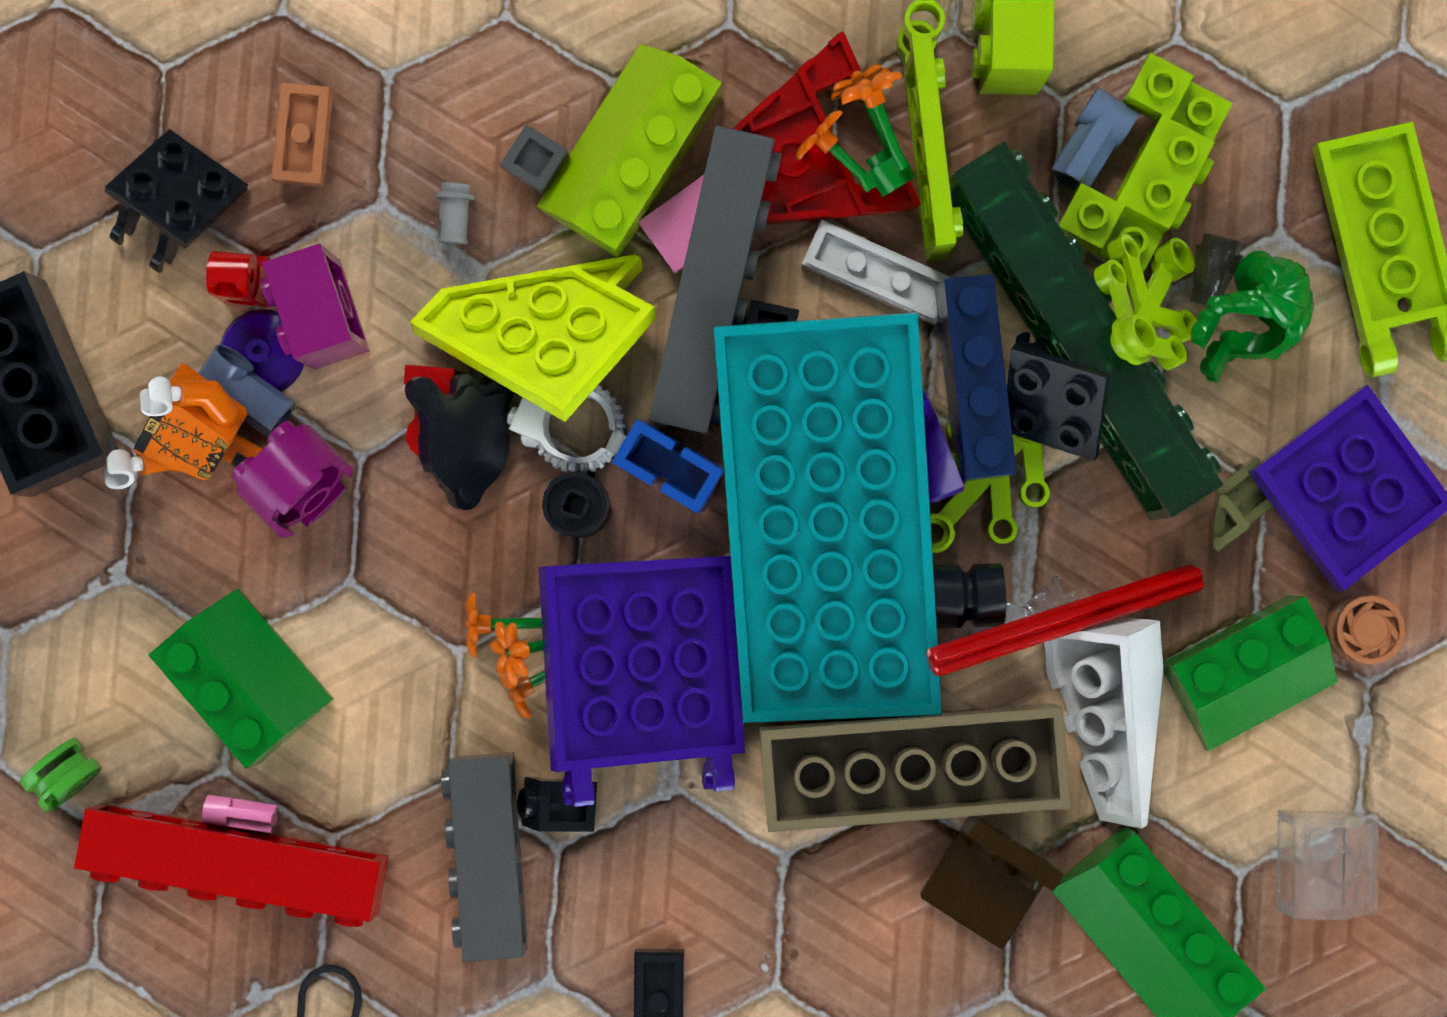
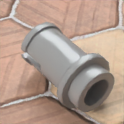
M443 182L441 183V192H435V198L440 199L436 242L468 245L469 202L475 200V196L470 194V185Z

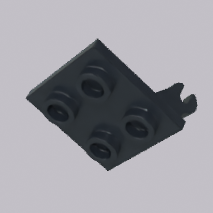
M169 129L105 186V193L121 203L116 224L110 233V239L118 245H122L124 234L132 236L142 215L161 229L156 252L149 263L150 268L157 273H161L164 261L171 264L179 245L186 249L247 191L248 184Z
M1029 332L1019 334L1010 351L1007 380L1012 435L1095 461L1099 455L1110 373L1046 354V340L1043 336H1040L1034 343H1029Z

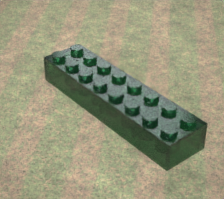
M1003 141L952 174L949 179L952 207H960L964 229L1034 339L1037 340L1040 336L1045 338L1046 354L1110 373L1100 443L1149 520L1172 518L1224 485L1217 475L1221 472V467L1213 453L1207 447L1200 448L1190 431L1194 430V425L1187 412L1179 404L1173 406L1163 390L1167 387V383L1159 368L1151 361L1147 364L1144 362L1140 365H1133L1127 360L1121 359L1115 353L1110 337L1112 334V324L1117 318L1109 305L1112 302L1111 294L1107 295L1099 289L1095 279H1092L1082 263L1085 260L1082 247L1073 235L1068 234L1065 236L1055 221L1058 217V212L1050 197L1043 191L1038 194L1028 178L1031 175V169L1024 156L1017 149L1011 151L1006 142Z

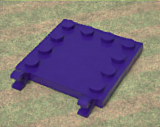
M731 556L538 567L551 771L554 772L565 771L562 784L564 805L572 804L573 807L594 805V788L591 773L593 768L706 757L702 768L703 788L705 790L714 789V791L733 790L735 788V776L732 766V754L745 753Z

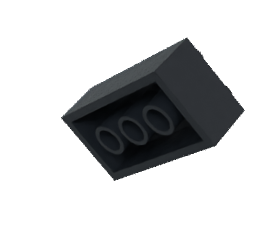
M23 271L0 281V471L10 495L34 497L107 465V456L118 448L46 281Z

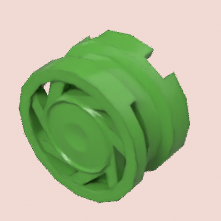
M76 737L62 743L44 756L19 781V784L27 793L34 792L39 798L37 805L45 814L48 811L55 810L71 799L102 770V767L94 758L87 759L82 753L84 746Z

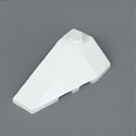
M1121 617L1044 642L1046 672L1052 690L1059 688L1068 715L1064 716L1067 732H1074L1083 755L1080 768L1099 820L1144 828L1148 823L1163 677L1161 627L1158 620Z

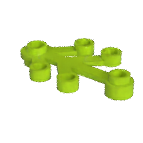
M1128 234L1118 237L1107 246L1111 260L1094 269V279L1099 289L1107 295L1111 294L1117 318L1112 324V334L1110 337L1112 348L1121 359L1127 360L1133 365H1140L1148 361L1150 356H1154L1162 368L1171 370L1187 361V352L1183 343L1191 339V328L1197 320L1186 309L1178 312L1160 307L1171 282L1177 281L1194 271L1195 261L1193 254L1187 244L1177 237L1159 245L1150 260L1153 273L1146 286L1140 263L1141 253L1138 244ZM1127 282L1135 308L1134 312L1126 289ZM1153 326L1168 330L1170 337L1166 339L1158 337Z
M948 420L945 431L947 437L952 441L950 421ZM1012 435L1014 455L1016 456L1022 449L1025 481L1018 490L1019 499L1026 507H1041L1047 503L1050 497V488L1044 481L1043 444ZM1009 476L966 481L964 483L965 489L962 492L955 494L938 514H930L931 524L937 525L942 532L941 539L936 543H932V552L939 553L951 546L955 537L953 526L989 485L992 518L986 526L987 536L996 544H1007L1013 541L1017 535L1018 527L1012 518ZM1030 484H1036L1042 489L1040 501L1031 502L1027 498L1026 489ZM999 520L1006 521L1010 526V534L1005 539L996 537L993 531L995 523Z

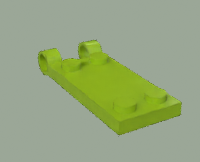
M916 0L906 10L902 28L896 41V51L903 62L918 198L921 203L920 216L926 262L945 260L954 246L957 245V237L963 236V219L960 207H952L940 107V89H944L946 85L945 66L943 58H935L934 56L937 39L945 24V13L941 5L934 0ZM917 11H928L936 18L937 28L934 30L929 23L922 20L910 21V16ZM904 36L909 40L910 51L904 46Z
M1413 121L1317 143L1312 147L1360 339L1359 359L1364 373L1368 378L1395 373L1398 369V354L1390 329L1426 320L1431 321L1429 337L1435 357L1440 362L1447 361V253ZM1400 299L1407 301L1409 305L1407 312H1403L1398 308V301Z

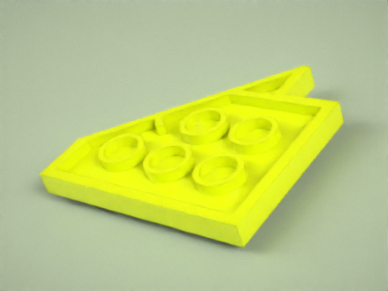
M633 254L442 288L410 321V325L415 335L566 422L657 317L653 305L625 291L643 270L641 257Z

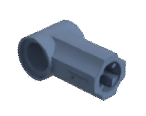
M1098 87L1075 122L1074 126L1077 128L1058 155L1050 173L1059 182L1071 189L1076 190L1081 183L1090 187L1112 150L1116 151L1140 112Z
M216 345L198 373L207 380L219 382L230 397L246 407L248 414L244 421L268 438L278 425L288 420L296 402L253 372V364L242 354L227 346Z

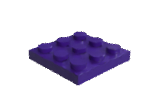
M1368 385L1357 389L1248 471L1336 592L1346 590L1447 512L1446 490Z

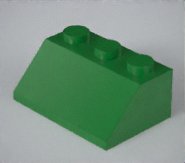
M235 589L185 622L148 655L245 769L264 761L334 700L240 589Z
M1288 595L1163 662V672L1206 751H1210L1338 682L1330 641L1306 596Z

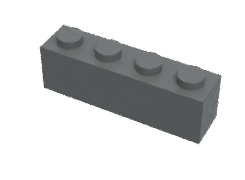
M514 752L455 756L448 761L449 769H442L441 773L443 798L451 799L452 818L445 820V841L448 849L454 848L456 864V868L449 869V893L451 898H458L459 918H453L452 920L454 948H462L463 962L522 958L528 949Z

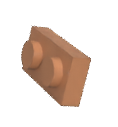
M281 82L271 176L275 183L324 187L333 90L329 86Z

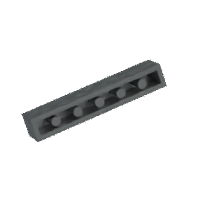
M715 125L649 417L650 421L706 434L709 432L711 423L720 425L714 327L741 325L744 322L748 300L739 297L744 278L749 280L754 278L760 251L751 249L755 230H765L771 202L762 200L766 181L776 182L782 153L773 151L775 145L774 138Z

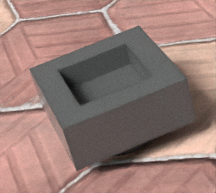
M526 124L500 166L502 170L543 195L569 153L567 149Z

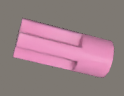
M207 795L202 810V823L272 834L274 825L277 824L278 815L276 814L278 805Z

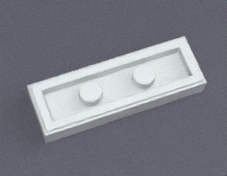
M821 220L801 265L805 269L904 313L918 312V319L931 325H935L938 320L934 288L943 279L952 278L824 220Z

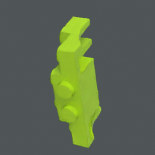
M1150 52L1143 61L1136 80L1122 102L1156 122L1151 126L1114 198L1111 199L1081 183L1073 193L1066 212L1057 223L1053 232L1085 248L1105 262L1111 260L1107 250L1108 244L1118 237L1128 234L1139 246L1141 253L1140 263L1144 273L1164 233L1170 227L1177 230L1185 219L1191 207V203L1186 201L1185 198L1192 185L1195 184L1200 187L1210 172L1214 160L1209 158L1208 155L1215 144L1213 140L1233 103L1191 82L1194 75Z

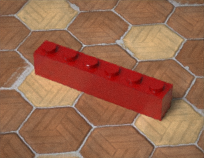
M100 803L85 809L74 869L90 871L89 878L96 881L114 883L119 882L120 877L139 880L138 887L145 890L168 891L169 886L188 889L187 896L195 899L216 900L217 895L236 898L235 904L244 908L264 909L266 904L285 907L284 913L289 916L313 918L315 913L334 916L333 922L348 927L363 926V921L370 922L379 913L389 855L268 833L203 824L202 821Z

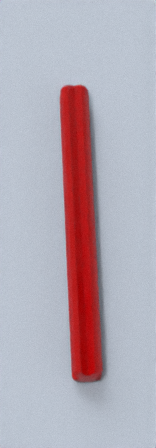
M1189 564L931 647L926 652L928 666L935 676L940 677L1198 593L1205 586L1202 571L1200 568Z

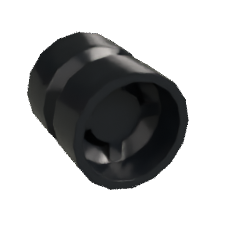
M569 472L559 475L550 482L543 495L542 508L545 519L554 530L562 535L584 538L593 536L603 529L610 517L611 502L608 492L599 481L585 473Z
M1001 563L972 564L968 572H964L960 565H933L937 629L962 628L966 620H970L974 627H996L1005 624L1006 585Z

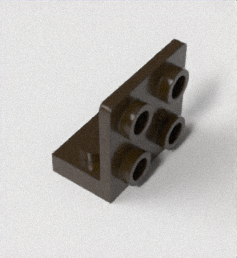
M969 816L920 891V896L932 906L1002 949L1010 940L1042 887L1045 886L1054 891L1064 874L1053 864L978 816Z

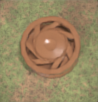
M1374 595L1348 596L1337 602L1327 614L1324 626L1327 627L1330 646L1335 654L1343 660L1366 665L1381 664L1393 658L1403 646L1406 635L1405 621L1399 609L1387 599Z

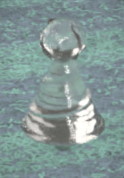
M1054 576L1051 582L1041 591H1038L1027 603L1023 604V607L1016 603L1006 604L1005 624L1077 600L1079 598L1076 589L1064 593L1058 577Z

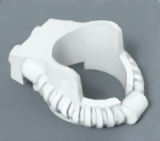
M599 384L589 394L587 399H592L599 403L605 410L612 434L605 449L601 447L595 453L586 457H572L559 452L551 442L549 432L551 414L525 398H522L518 408L513 407L507 419V424L511 425L509 429L521 435V442L524 446L538 448V454L544 456V460L547 463L551 462L553 464L552 467L556 469L560 467L563 472H568L569 470L571 472L587 474L589 470L592 473L598 467L602 469L605 467V463L613 461L611 458L617 454L627 437L624 435L626 424H623L625 416L621 414V406L617 405V399L611 397V393L608 390L604 391L603 387Z

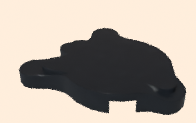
M456 374L451 378L449 393L445 395L430 378L413 377L405 386V395L414 407L420 422L418 448L422 467L425 472L432 473L437 482L440 483L439 487L445 492L448 502L453 508L471 510L478 505L484 491L499 477L506 464L510 440L507 410L515 392L491 378H488L481 384L468 374Z

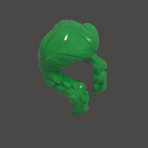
M1262 250L1253 251L1242 259L1234 273L1237 292L1211 296L1206 303L1207 308L1200 312L1197 316V322L1191 328V342L1199 345L1203 350L1207 346L1221 316L1227 313L1259 316L1260 321L1266 323L1270 329L1261 334L1248 331L1239 333L1236 330L1222 332L1219 341H1213L1207 346L1206 357L1201 360L1199 368L1200 372L1206 376V380L1217 383L1227 363L1236 358L1259 360L1265 357L1278 360L1283 352L1288 351L1302 340L1310 325L1314 310V299L1310 288L1309 274L1305 273L1306 269L1298 262H1293L1292 259L1278 256L1272 257L1269 253Z

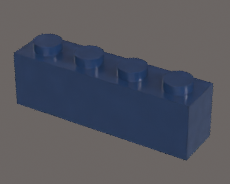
M994 274L943 279L934 289L953 456L963 482L1015 475L1017 472Z

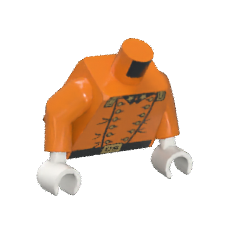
M181 363L170 381L162 376L155 377L148 383V389L140 392L141 411L150 417L133 448V451L136 452V457H131L129 452L121 449L113 450L106 458L107 467L104 469L105 483L111 489L129 487L135 480L134 471H139L141 475L163 471L184 472L201 480H210L221 460L237 467L246 458H255L263 448L236 434L248 414L246 407L230 397L219 382L207 380L189 366Z

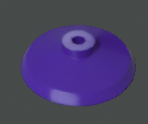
M258 309L240 315L227 327L220 345L227 346L242 354L253 364V372L282 392L297 380L304 364L293 359L292 354H284L276 334V327L282 325L278 312Z

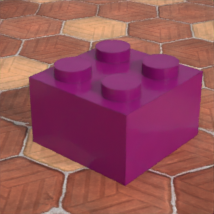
M319 243L262 262L266 278L260 279V284L269 307L276 306L282 325L276 327V334L285 355L292 354L293 359L313 369H318L370 352L340 259Z

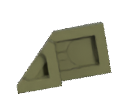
M1254 456L1216 486L1211 546L1216 552L1249 529L1253 521L1273 507L1248 473V471L1261 462L1258 457Z

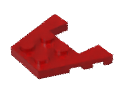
M844 31L836 34L828 42L827 46L812 59L810 58L785 84L777 91L774 90L732 128L774 138L775 145L773 151L782 153L776 182L766 181L762 197L763 201L771 202L767 225L909 212L917 210L921 206L911 180L884 197L880 196L876 187L865 192L861 184L855 183L851 172L829 151L825 154L816 144L799 161L796 159L799 147L809 136L815 134L818 126L823 124L826 119L816 95L832 89L839 81L851 79L854 71H861Z

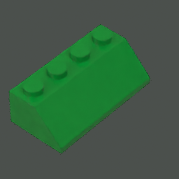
M1124 825L1061 878L1054 891L1051 890L1156 1017H1234L1266 990L1264 985L1140 837Z

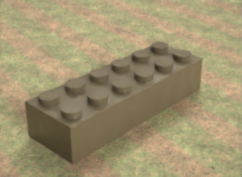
M1054 703L942 712L941 715L870 717L759 726L768 832L1071 808L1063 707Z

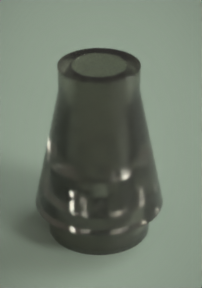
M1204 233L1201 245L1196 244L1195 269L1190 302L1206 306L1211 296L1223 295L1237 266L1244 257L1240 254L1242 242Z

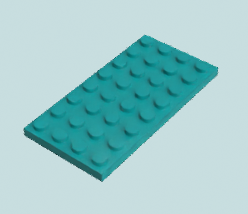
M918 312L714 327L743 723L941 715L940 677L935 676L931 672L926 657L927 650L938 645Z

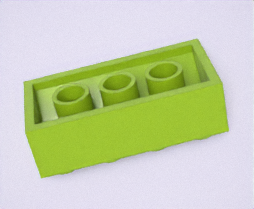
M640 44L536 207L612 256L621 257L639 229V221L648 215L721 100L722 82L681 56Z

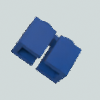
M637 419L612 463L649 485H657L660 479L664 477L669 481L664 482L659 491L696 513L704 512L725 476L724 467L691 447H684L681 453L678 452L681 441L649 422Z

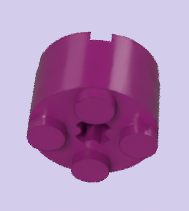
M290 421L278 425L268 436L267 442L269 444L255 458L248 457L234 469L231 476L237 483L236 492L238 496L281 538L294 535L289 527L299 521L305 527H308L319 519L345 490V487L339 482L343 474L350 478L353 474L352 467L310 425L305 424L295 427Z

